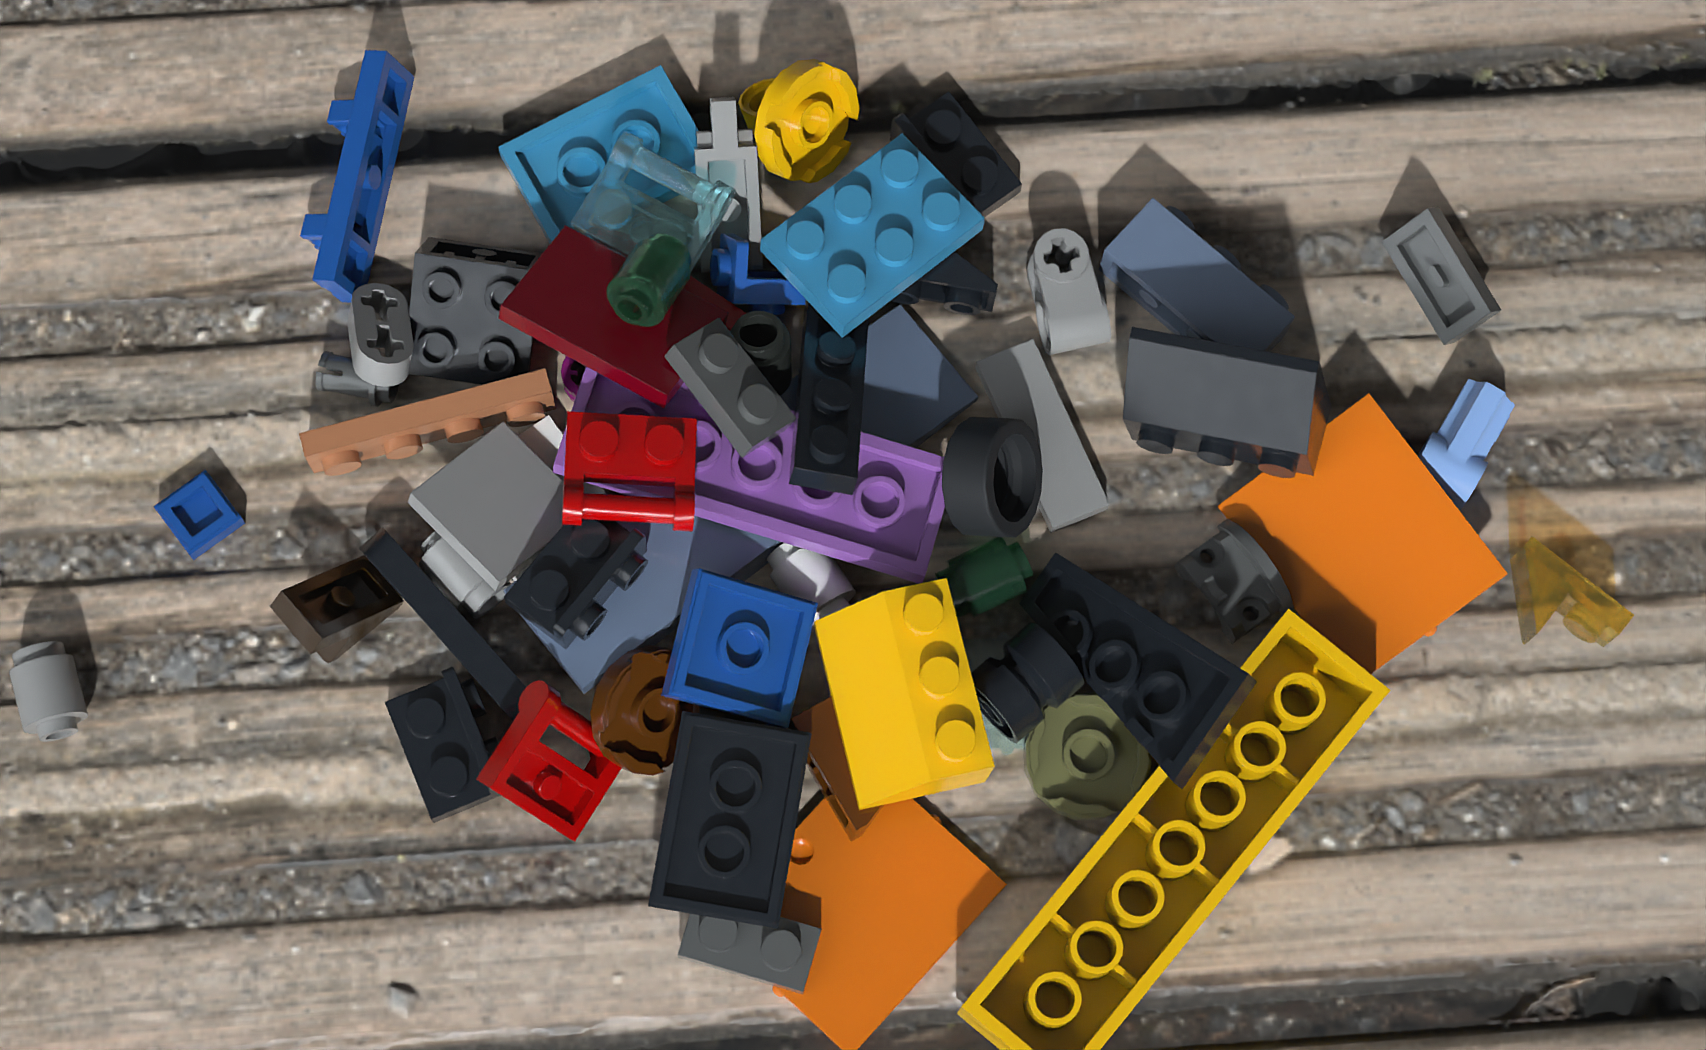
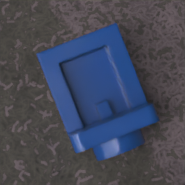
M721 233L720 248H715L712 251L710 259V278L712 285L717 286V294L735 304H748V312L766 311L774 315H780L785 313V305H805L806 299L780 271L748 270V240L734 233Z

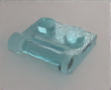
M625 131L617 140L607 164L571 221V227L577 232L682 287L728 211L736 189L720 180L713 184L642 147L643 139ZM633 169L701 205L702 209L694 220L624 183L630 170Z

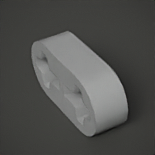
M370 283L358 287L352 294L347 322L352 364L355 373L362 380L376 386L387 387L400 384L408 377L414 348L408 303L405 296L397 289L380 283ZM375 313H380V317L384 321H377ZM375 348H385L386 357L381 356L379 349Z

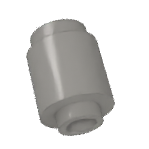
M436 531L421 545V550L425 554L419 562V567L459 612L466 610L473 619H477L487 614L504 599L505 594L503 590L511 585V583L508 581L495 591Z
M58 641L42 642L14 652L12 654L14 667L9 671L23 731L28 734H38L39 740L43 742L63 739L77 733V723L85 720L88 717V712L74 657L66 654L64 644Z

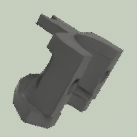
M1226 519L1217 526L1218 534L1180 559L1174 568L1184 581L1192 582L1205 595L1220 619L1222 632L1233 644L1278 611L1284 615L1288 609H1294V604L1281 574L1266 552L1239 524ZM1200 554H1209L1212 562H1203L1200 559ZM1251 611L1255 615V620H1246L1243 612Z

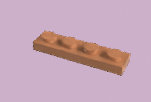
M546 368L301 432L299 436L304 456L313 473L324 471L325 475L336 476L357 470L362 465L361 461L382 455H386L387 459H402L413 456L423 450V444L446 438L449 443L471 441L484 434L483 428L499 425L502 422H508L510 427L531 425L542 420L545 417L544 412L555 410L556 407Z

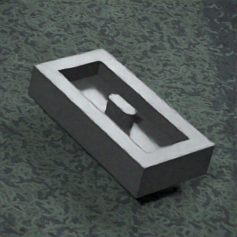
M1439 207L1427 208L1382 241L1383 246L1443 345L1457 342L1501 311L1500 306Z
M720 318L674 344L664 356L742 458L785 431L797 419Z
M690 914L678 951V958L803 994L822 929L780 917L777 929Z

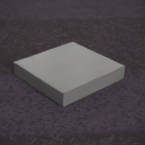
M504 422L500 423L410 493L408 500L412 508L495 591L531 564L563 526V481Z

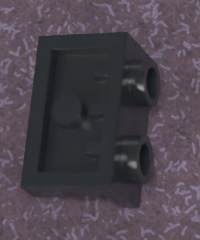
M947 92L909 119L903 113L892 119L890 141L903 133L983 217H986L1021 192L1022 183L950 92Z
M582 519L581 526L563 525L504 596L505 603L564 649H567L577 636L585 641L595 632L605 618L608 610L602 605L615 589L620 587L624 591L628 590L646 568L648 560L643 557L647 552L646 536L636 528L629 532L616 521Z
M454 667L441 671L442 679L385 702L433 823L501 796L476 780L499 743L496 736L484 741L475 719L487 714L472 678L460 682Z

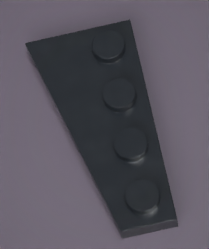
M1056 552L1019 603L1035 623L1049 633L1067 652L1082 676L1087 680L1086 682L1114 711L1136 740L1158 762L1167 776L1181 789L1187 784L1257 683L1249 673Z

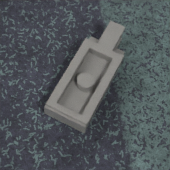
M734 97L710 98L711 131H696L697 147H694L701 273L710 272L711 254L715 248H720L721 233H734L748 240V270L763 269L762 252L760 251L761 219L757 145L753 144L752 129H737L736 99Z

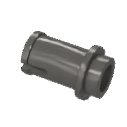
M325 351L321 355L318 366L325 367L327 370L341 372L343 375L336 376L316 372V388L318 391H331L369 399L370 405L379 407L382 402L392 403L395 400L399 384L387 387L372 385L362 380L355 373L352 357L336 355L329 351Z

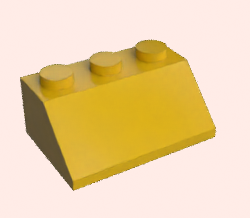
M947 578L883 591L814 621V628L859 810L979 784L987 780L995 765Z

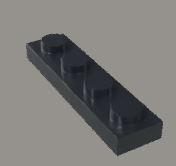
M807 300L804 308L795 417L797 419L794 421L789 484L853 495L858 479L869 318L842 338Z

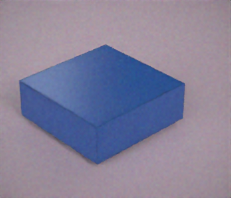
M206 469L153 506L193 560L245 524L242 517Z

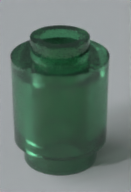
M663 233L653 234L649 238L639 241L634 246L609 282L606 291L610 305L623 321L633 325L650 327L659 324L690 279L692 259L686 246L675 237Z
M995 537L947 560V568L935 573L936 580L947 578L957 619L968 613L975 618L1027 593L1028 590L1024 579L1033 576L1032 568L1018 541L1007 546L1002 537Z

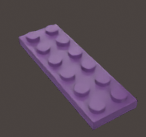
M588 367L585 368L571 411L697 419L694 516L918 584L923 582L945 508L942 491L943 456L861 432L858 479L853 495L789 484L794 422L785 431L742 458L685 383L682 384L664 409ZM566 428L553 465V473L564 476ZM586 482L628 496L673 498L674 487Z

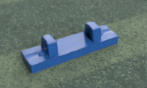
M365 50L354 99L332 100L327 123L338 129L341 135L345 137L330 205L327 214H306L300 235L301 238L307 239L315 245L314 248L319 250L312 280L322 288L330 291L341 302L351 303L353 292L358 287L368 284L415 78L388 51Z

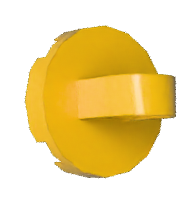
M817 59L798 60L783 69L776 78L764 79L752 84L740 95L738 102L747 127L752 129L755 137L758 157L766 169L789 181L801 180L806 183L820 181L832 173L840 164L851 146V142L844 140L849 118L858 120L859 116L856 87L847 72Z

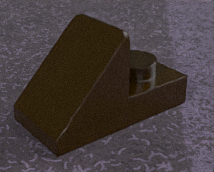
M362 555L281 590L270 605V608L309 654L317 652L325 662L330 663L337 660L398 610L404 600L369 559Z

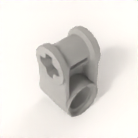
M1066 228L1053 229L1044 233L1036 243L1026 270L1036 308L1038 330L1046 353L1053 355L1110 342L1111 326L1107 306L1098 288L1089 249L1084 239L1076 232ZM1049 255H1055L1059 264L1068 263L1069 266L1066 272L1060 273L1057 264H1046Z

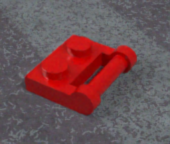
M567 411L562 525L581 526L582 519L672 524L673 531L692 532L695 514L697 419ZM584 482L674 487L673 498L584 493L583 486Z
M538 680L529 684L522 692L518 704L520 712L476 780L575 842L622 768L603 756L593 738L591 721L562 702L560 693L544 681ZM549 725L589 751L591 759L584 770L539 741Z

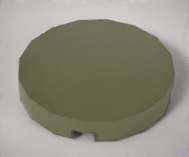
M1096 692L1074 693L1058 708L1048 706L1043 711V721L1028 733L1023 746L1024 772L1034 794L1052 811L1074 820H1101L1123 810L1145 784L1152 766L1151 754L1136 740L1120 718Z

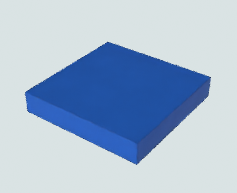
M701 568L693 569L661 695L773 727L788 728L818 603Z

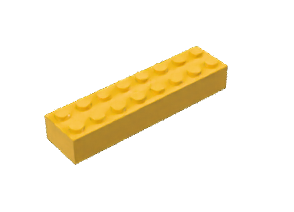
M1288 609L1240 667L1249 673L1257 683L1184 788L1178 787L1159 765L965 1001L957 1014L999 1050H1101L1390 692V689L1293 611Z

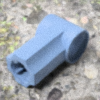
M1468 379L1439 430L1437 433H1431L1418 454L1419 459L1459 511L1465 505L1488 465V462L1484 459L1493 443L1498 439L1515 406L1501 389L1488 382H1478L1472 379Z

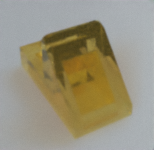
M1533 536L1510 560L1520 635L1524 645L1538 634L1555 611L1564 617L1562 622L1573 635L1587 643L1596 642L1602 647L1616 638L1634 616L1629 610Z

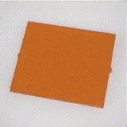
M1370 393L1326 425L1314 476L1296 472L1293 478H1280L1262 472L1218 505L1224 516L1239 524L1269 556L1281 574L1290 592L1294 609L1299 616L1370 674L1380 669L1423 636L1429 637L1434 635L1438 625L1508 575Z
M824 798L795 829L780 917L822 929L803 994L773 986L772 990L775 995L779 997L784 996L841 1050H858L1007 884L942 826L941 819L937 815H930L913 798L885 804L864 834L852 842L827 799Z

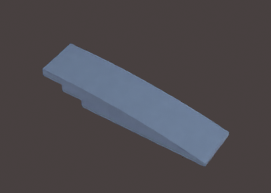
M901 305L868 326L861 432L917 448L978 400V395ZM798 375L792 378L788 389L780 395L781 399L792 411L796 409ZM694 516L692 532L673 531L672 524L616 521L629 532L636 528L646 536L647 552L643 557L648 560V564L628 590L624 591L617 587L602 605L608 611L595 632L585 641L577 636L569 647L564 649L523 616L522 618L582 693L585 694L600 682L608 667L627 651L647 645L654 646L678 628L693 569L701 568L746 581L768 564V556L783 542L698 516ZM516 581L503 590L505 595L516 583Z

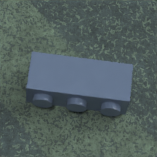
M1154 198L1145 205L1104 250L1098 270L1175 335L1271 352L1286 335L1295 318L1288 311L1289 306L1286 300L1275 289L1265 284L1258 286L1241 272L1242 267L1232 253L1219 245L1210 246L1194 232L1193 223L1183 212L1173 206L1165 208Z

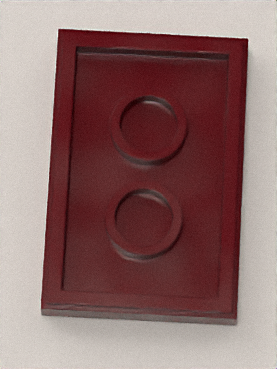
M565 225L501 304L499 319L665 409L684 382L664 356L674 344L717 318H720L726 326L729 312Z

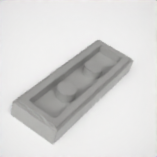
M1034 339L977 361L976 371L997 417L1022 419L1034 432L1040 447L1043 467L1042 492L1038 507L1050 533L1107 510L1109 507L1108 499Z

